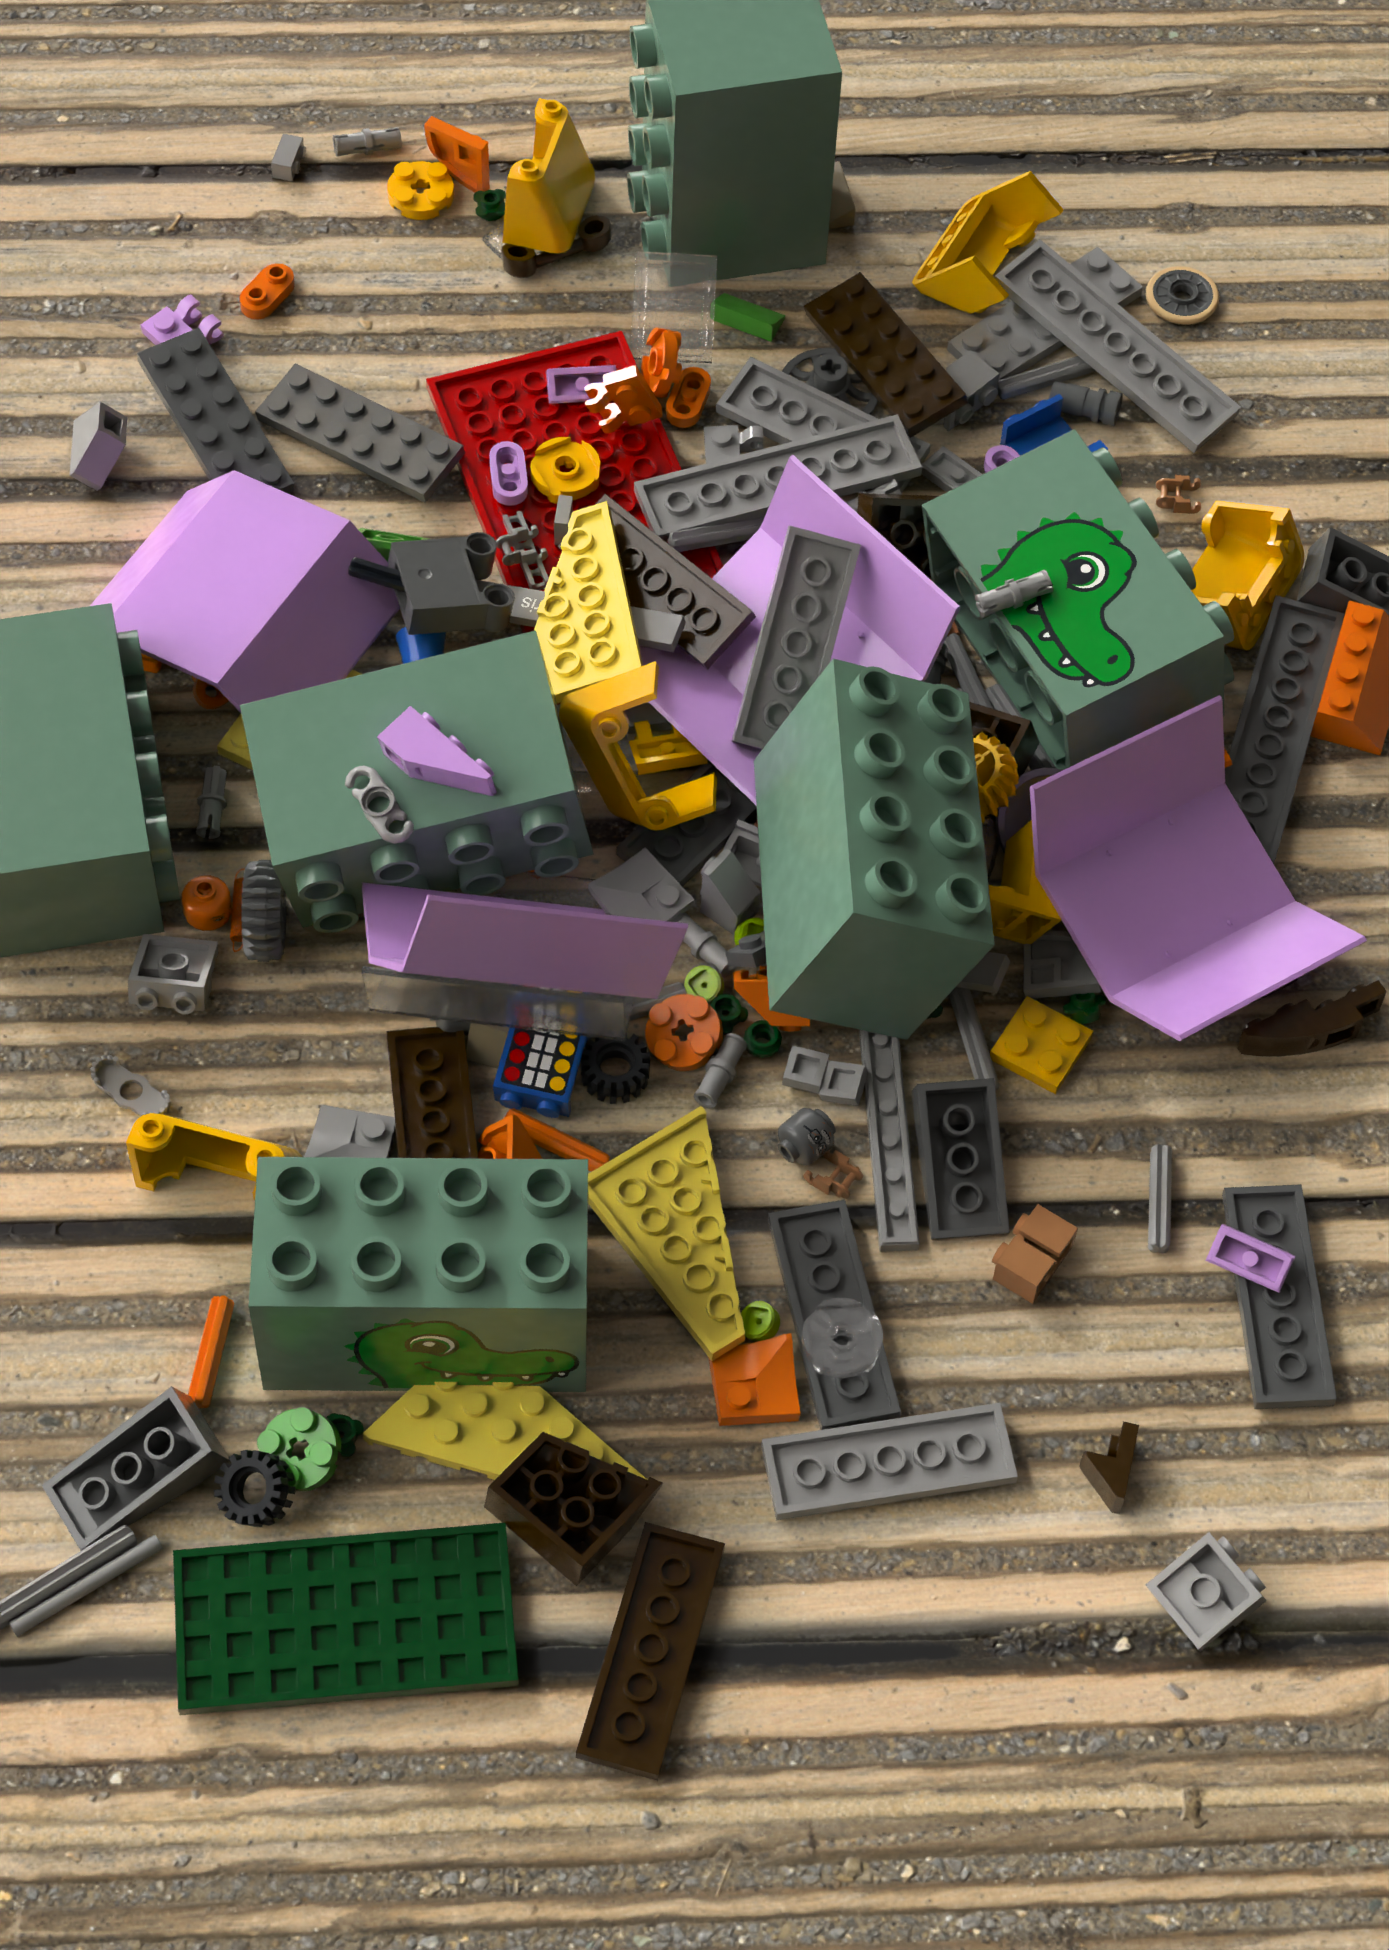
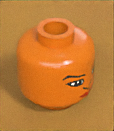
M201 875L191 879L185 885L181 894L182 908L187 922L192 927L202 931H213L228 922L232 914L230 891L224 881L215 876Z

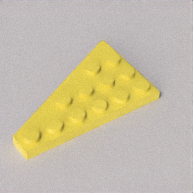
M607 501L572 512L568 523V532L563 537L560 546L562 553L557 567L552 568L544 590L545 597L540 602L537 610L539 617L534 631L536 630L557 703H560L571 692L643 666L613 519Z
M700 1106L589 1173L588 1204L711 1361H714L744 1342L745 1330L740 1312L739 1296L734 1278L729 1239L727 1238L726 1222L722 1210L720 1188L713 1159L706 1111Z
M435 1382V1385H414L363 1432V1440L369 1445L373 1446V1443L387 1446L400 1450L401 1454L411 1457L421 1456L429 1462L457 1470L461 1468L486 1474L487 1478L495 1480L542 1432H545L588 1450L590 1456L611 1465L616 1462L628 1467V1472L646 1479L540 1386H514L513 1382H493V1385H457V1382Z

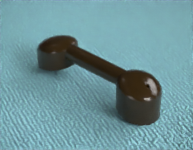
M602 215L586 218L578 226V238L573 241L571 248L564 253L542 251L535 254L534 249L507 243L501 249L504 270L513 277L528 278L541 266L584 250L586 252L600 251L611 240L610 221Z

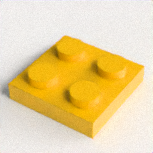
M1026 996L991 1049L990 1056L992 1061L1056 1095L1092 1039L1093 1030Z

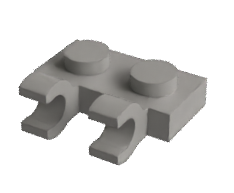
M738 425L705 426V462L710 463L738 456L741 452H753L764 449L763 427L752 426L739 433Z

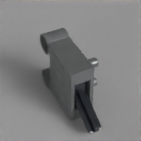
M484 532L471 533L467 537L391 542L387 567L354 557L350 562L348 570L350 576L394 589L409 635L478 629L499 632L505 630L510 623L515 599L512 589L506 585L494 583L486 586L483 592H479L476 580H483L491 575L497 549L495 539Z

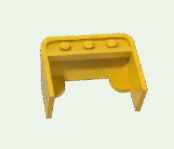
M1031 171L969 199L959 209L914 276L912 284L925 296L968 314L974 312L980 314L989 306L1006 300L1009 296L993 277L1008 251L1018 245L1024 247L1029 244L1036 235L1034 231L1037 226L1042 222L1061 215L1064 209Z
M656 661L567 694L560 703L559 718L609 811L617 817L648 829L663 830L716 811L717 777L715 773L647 797L622 752L618 741L626 736L629 729V720L624 710L657 699L659 666Z

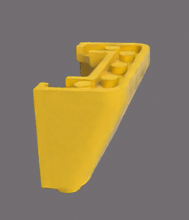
M539 98L535 107L536 127L533 158L523 159L514 163L507 177L502 242L549 253H564L573 244L578 226L594 188L595 170L567 108L556 100Z
M1216 500L1202 520L1201 528L1208 546L1192 569L1196 579V588L1191 591L1202 606L1216 601L1227 614L1234 631V640L1226 645L1234 649L1250 650L1267 626L1275 596L1285 597L1299 575L1304 563V549L1290 508Z
M149 1113L138 1118L133 1124L126 1141L135 1186L153 1192L156 1189L157 1182L164 1177L172 1176V1178L180 1180L186 1163L256 1182L258 1157H302L297 1150L287 1146L156 1113ZM255 1185L254 1190H253V1192H252V1193H253V1199H254V1200H255L256 1185Z

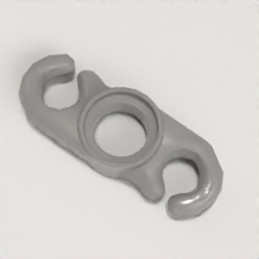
M362 765L352 769L346 776L345 786L347 788H353L355 779L359 776H367L370 779L369 784L364 789L354 788L352 790V795L359 800L366 819L384 841L398 844L407 840L413 832L414 824L411 821L405 822L404 829L400 833L393 834L388 829L393 821H405L407 818V814L399 808L393 791L374 768ZM376 797H386L390 800L388 808L379 813L369 810V804Z

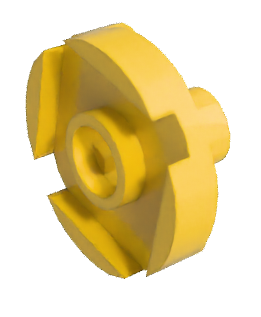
M400 162L394 167V173L388 180L389 203L393 209L395 206L401 210L402 216L413 220L433 219L439 216V211L444 209L446 205L447 209L452 205L454 199L453 180L447 172V167L441 162ZM425 188L424 193L421 194L417 193L416 189Z
M557 437L542 443L536 449L535 457L531 460V479L537 490L546 495L550 502L557 504L559 495L573 496V500L580 499L599 487L601 462L597 451L589 443L582 441L581 445L577 442H571V437ZM565 465L566 468L573 467L574 470H571V472H561L560 466Z

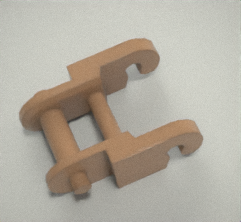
M1175 475L1174 479H1159L1156 482V488L1161 491V496L1156 499V505L1160 508L1173 509V513H1198L1201 510V503L1196 501L1194 506H1191L1190 499H1184L1181 496V490H1197L1201 486L1200 479L1195 478L1194 483H1191L1190 476ZM1168 491L1176 492V496H1168Z
M828 1150L823 1157L837 1165L829 1177H822L818 1174L813 1178V1173L807 1170L803 1177L810 1185L829 1195L832 1191L837 1197L847 1199L850 1196L848 1188L854 1180H862L863 1174L859 1167L849 1164L850 1158L837 1150L833 1154ZM840 1171L848 1175L842 1184L834 1180Z

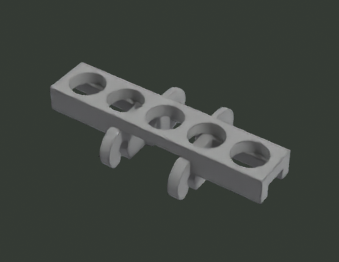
M517 511V515L510 517L507 514L503 515V523L508 534L496 540L497 548L503 549L505 553L502 558L503 564L510 566L520 563L530 589L540 590L546 588L549 578L542 561L548 557V552L546 548H542L540 550L541 553L537 554L532 538L536 537L539 533L537 526H531V531H529L522 511ZM519 522L521 527L513 529L511 523ZM536 563L538 568L530 570L528 565ZM541 576L543 582L535 584L533 577Z

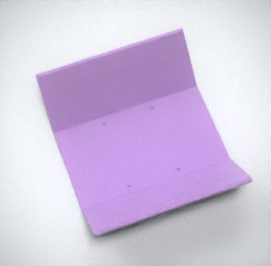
M793 454L788 459L761 527L712 578L750 608L756 615L754 620L708 670L679 646H676L674 652L639 646L643 666L655 661L659 666L657 699L649 701V703L755 805L754 760L762 751V748L732 741L788 526L798 527L861 545L831 660L834 658L865 667H879L892 674L925 681L960 610V606Z
M235 470L188 490L90 605L112 603L117 633L137 630L142 654L215 686L240 713V705L345 679L400 609L394 589L352 577L348 574L350 562L354 557L388 566V562L350 520Z
M1220 695L1030 786L1035 876L1109 1002L1178 1041L1187 1038L1367 941L1365 936L1295 901L1225 784L1223 699Z
M362 882L369 963L402 973L657 999L688 929L687 923L607 915L603 909Z

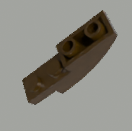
M1377 980L1367 986L1359 984L1353 987L1346 996L1336 1001L1332 999L1326 1000L1318 1005L1315 1010L1307 999L1295 1005L1293 1003L1285 1004L1274 1015L1264 1020L1261 1018L1254 1019L1245 1025L1242 1029L1237 1049L1243 1055L1281 1057L1321 1051L1340 1045L1358 1036L1365 1017L1380 1011L1387 991Z

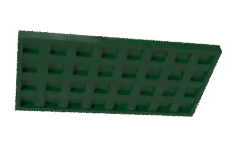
M506 1522L173 1550L179 1715L518 1686Z

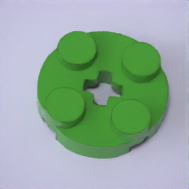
M299 1407L277 1415L267 1425L265 1431L259 1435L257 1447L259 1451L280 1457V1461H285L289 1465V1468L285 1471L293 1473L295 1479L288 1482L289 1486L296 1487L295 1490L311 1491L325 1484L333 1476L338 1466L335 1465L338 1451L341 1452V1438L337 1428L327 1417L305 1407ZM297 1441L301 1443L307 1441L309 1445L304 1450L306 1457L302 1460L297 1456L292 1457L293 1445Z

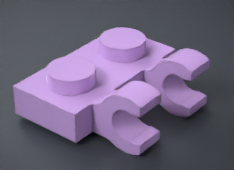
M190 294L180 301L174 312L166 306L141 324L142 333L153 344L157 345L191 331L192 329L188 325L195 323L202 317V313L196 309L200 302ZM213 314L205 317L198 327L210 345L219 341L224 336L223 332L217 328L221 325V321Z

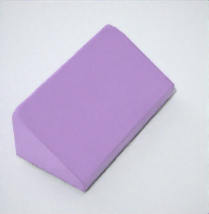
M616 365L547 369L546 379L549 404L577 403L594 399L589 398L585 392V387L592 383L604 382L603 375L616 371Z
M1221 1224L1205 1261L1279 1293L1296 1256L1230 1226Z

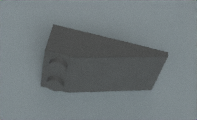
M1330 527L1308 550L1297 601L1344 614L1348 602L1353 601L1383 609L1389 615V556Z
M994 1078L917 1084L912 1090V1100L931 1240L1009 1234Z
M171 1386L45 1482L42 1487L80 1551L120 1526H129L195 1488L218 1471L223 1463L230 1462V1459L192 1397Z

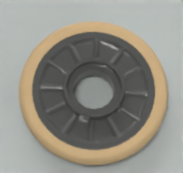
M1175 266L1159 271L1150 279L1146 287V299L1153 312L1162 319L1175 324L1190 325L1206 320L1215 312L1219 304V291L1213 280L1205 273L1190 267ZM1178 291L1187 292L1191 296V298L1185 300L1179 299L1174 295V293Z

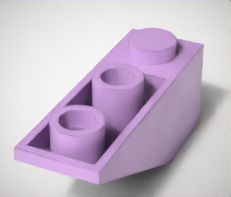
M409 706L377 736L383 754L411 778L494 796L497 793L492 779L494 773L491 768L479 758L476 761L466 754L467 749L455 736L451 735L447 738L439 731V724L426 712L421 715Z

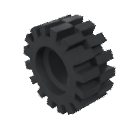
M614 1029L607 1030V1037L605 1038L601 1032L595 1034V1042L591 1039L587 1041L586 1049H584L581 1058L583 1086H587V1092L591 1096L597 1092V1100L604 1102L606 1096L610 1097V1104H617V1097H622L623 1103L630 1102V1094L635 1098L640 1096L641 1088L645 1090L650 1075V1054L647 1052V1046L644 1041L639 1044V1037L634 1033L628 1039L627 1031L622 1029L620 1036H614ZM617 1057L628 1061L630 1069L623 1075L612 1076L604 1073L600 1066L604 1060Z
M257 1450L240 1451L241 1455L233 1454L228 1457L232 1463H223L219 1469L225 1472L224 1477L216 1475L214 1482L222 1484L221 1489L214 1490V1497L222 1498V1501L217 1503L219 1510L227 1511L224 1516L229 1520H234L235 1523L254 1527L270 1526L275 1524L273 1518L282 1519L286 1515L282 1508H291L293 1501L287 1499L288 1493L295 1494L296 1487L288 1485L289 1481L295 1480L293 1473L285 1471L289 1468V1465L285 1461H280V1457L274 1454ZM258 1472L266 1480V1492L260 1502L251 1505L244 1498L243 1488L248 1476Z

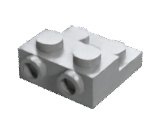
M143 934L128 977L129 1004H136L142 1010L165 1007L174 1008L181 1014H190L193 1011L205 1012L212 989L211 976L219 954L218 941Z
M1210 1532L1146 1584L1147 1588L1200 1652L1232 1625L1236 1627L1267 1601L1260 1593L1266 1588L1263 1582L1251 1568L1243 1573L1233 1561L1239 1556L1238 1552L1224 1536L1217 1541Z

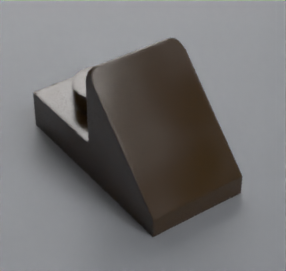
M1124 1421L1119 1435L1111 1434L1107 1456L1084 1451L1079 1465L1081 1471L1109 1510L1116 1514H1120L1125 1500L1139 1425Z

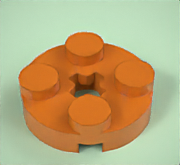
M656 327L651 331L646 345L652 347L650 355L643 356L641 374L657 398L667 397L672 383L678 384L681 379L682 365L677 362L678 350L681 346V333Z
M679 994L655 1004L650 1009L649 1019L645 1028V1038L650 1052L662 1064L675 1071H692L704 1066L710 1060L709 1057L714 1053L716 1047L719 1049L723 1039V1026L717 1012L703 997ZM683 1024L690 1028L693 1027V1032L687 1034L686 1041H681L680 1037L675 1035V1031Z

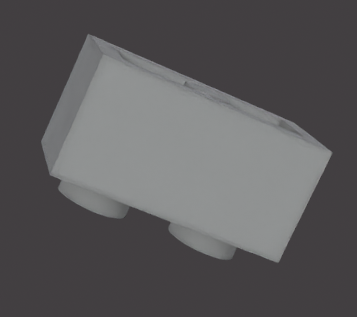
M288 134L282 135L271 162L272 178L293 181L295 174L299 173L301 159H304L306 156L303 137Z

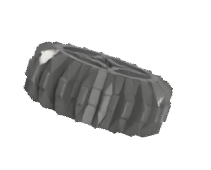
M271 860L251 861L245 867L244 880L242 882L241 921L243 951L248 960H258V962L279 960L284 954L286 893L272 866Z

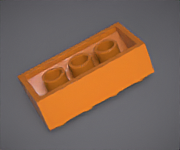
M1349 601L1310 737L1381 755L1389 726V615L1383 609Z

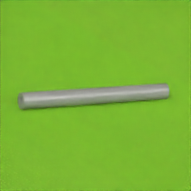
M154 1534L10 1621L9 1624L17 1637L162 1550L163 1547L159 1539Z

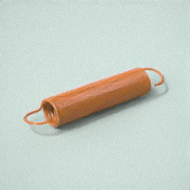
M245 868L240 869L236 873L234 881L230 940L233 942L234 952H238L243 946L242 944L238 950H234V941L242 942L243 938L241 906L244 877L237 878V874L241 870H245Z

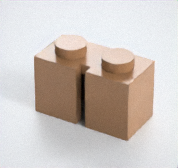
M1037 1204L1030 1215L1023 1213L1012 1232L1016 1236H1014L1009 1245L1003 1242L994 1254L992 1263L996 1264L993 1280L1033 1304L1074 1246L1078 1228Z

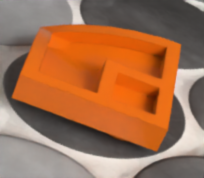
M431 116L424 124L426 140L431 153L439 162L447 167V172L464 187L474 193L489 190L488 141Z
M791 1333L738 1345L714 1361H711L709 1358L719 1426L799 1421L801 1412L796 1385Z

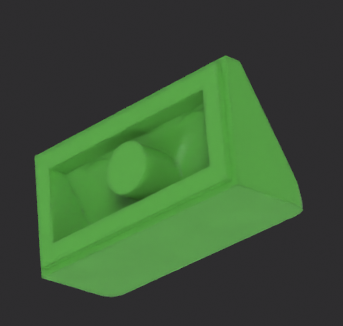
M726 293L713 300L710 306L711 320L772 342L785 320V315Z

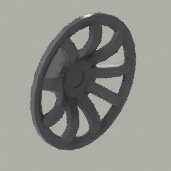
M817 348L803 352L790 360L782 370V372L790 374L798 380L807 381L805 382L806 384L849 405L851 404L846 393L858 401L868 402L862 410L867 414L871 415L878 404V399L872 392H862L853 386L852 383H861L862 380L856 374L848 373L847 362L835 348ZM811 358L814 366L810 372L801 371L796 367L802 361Z

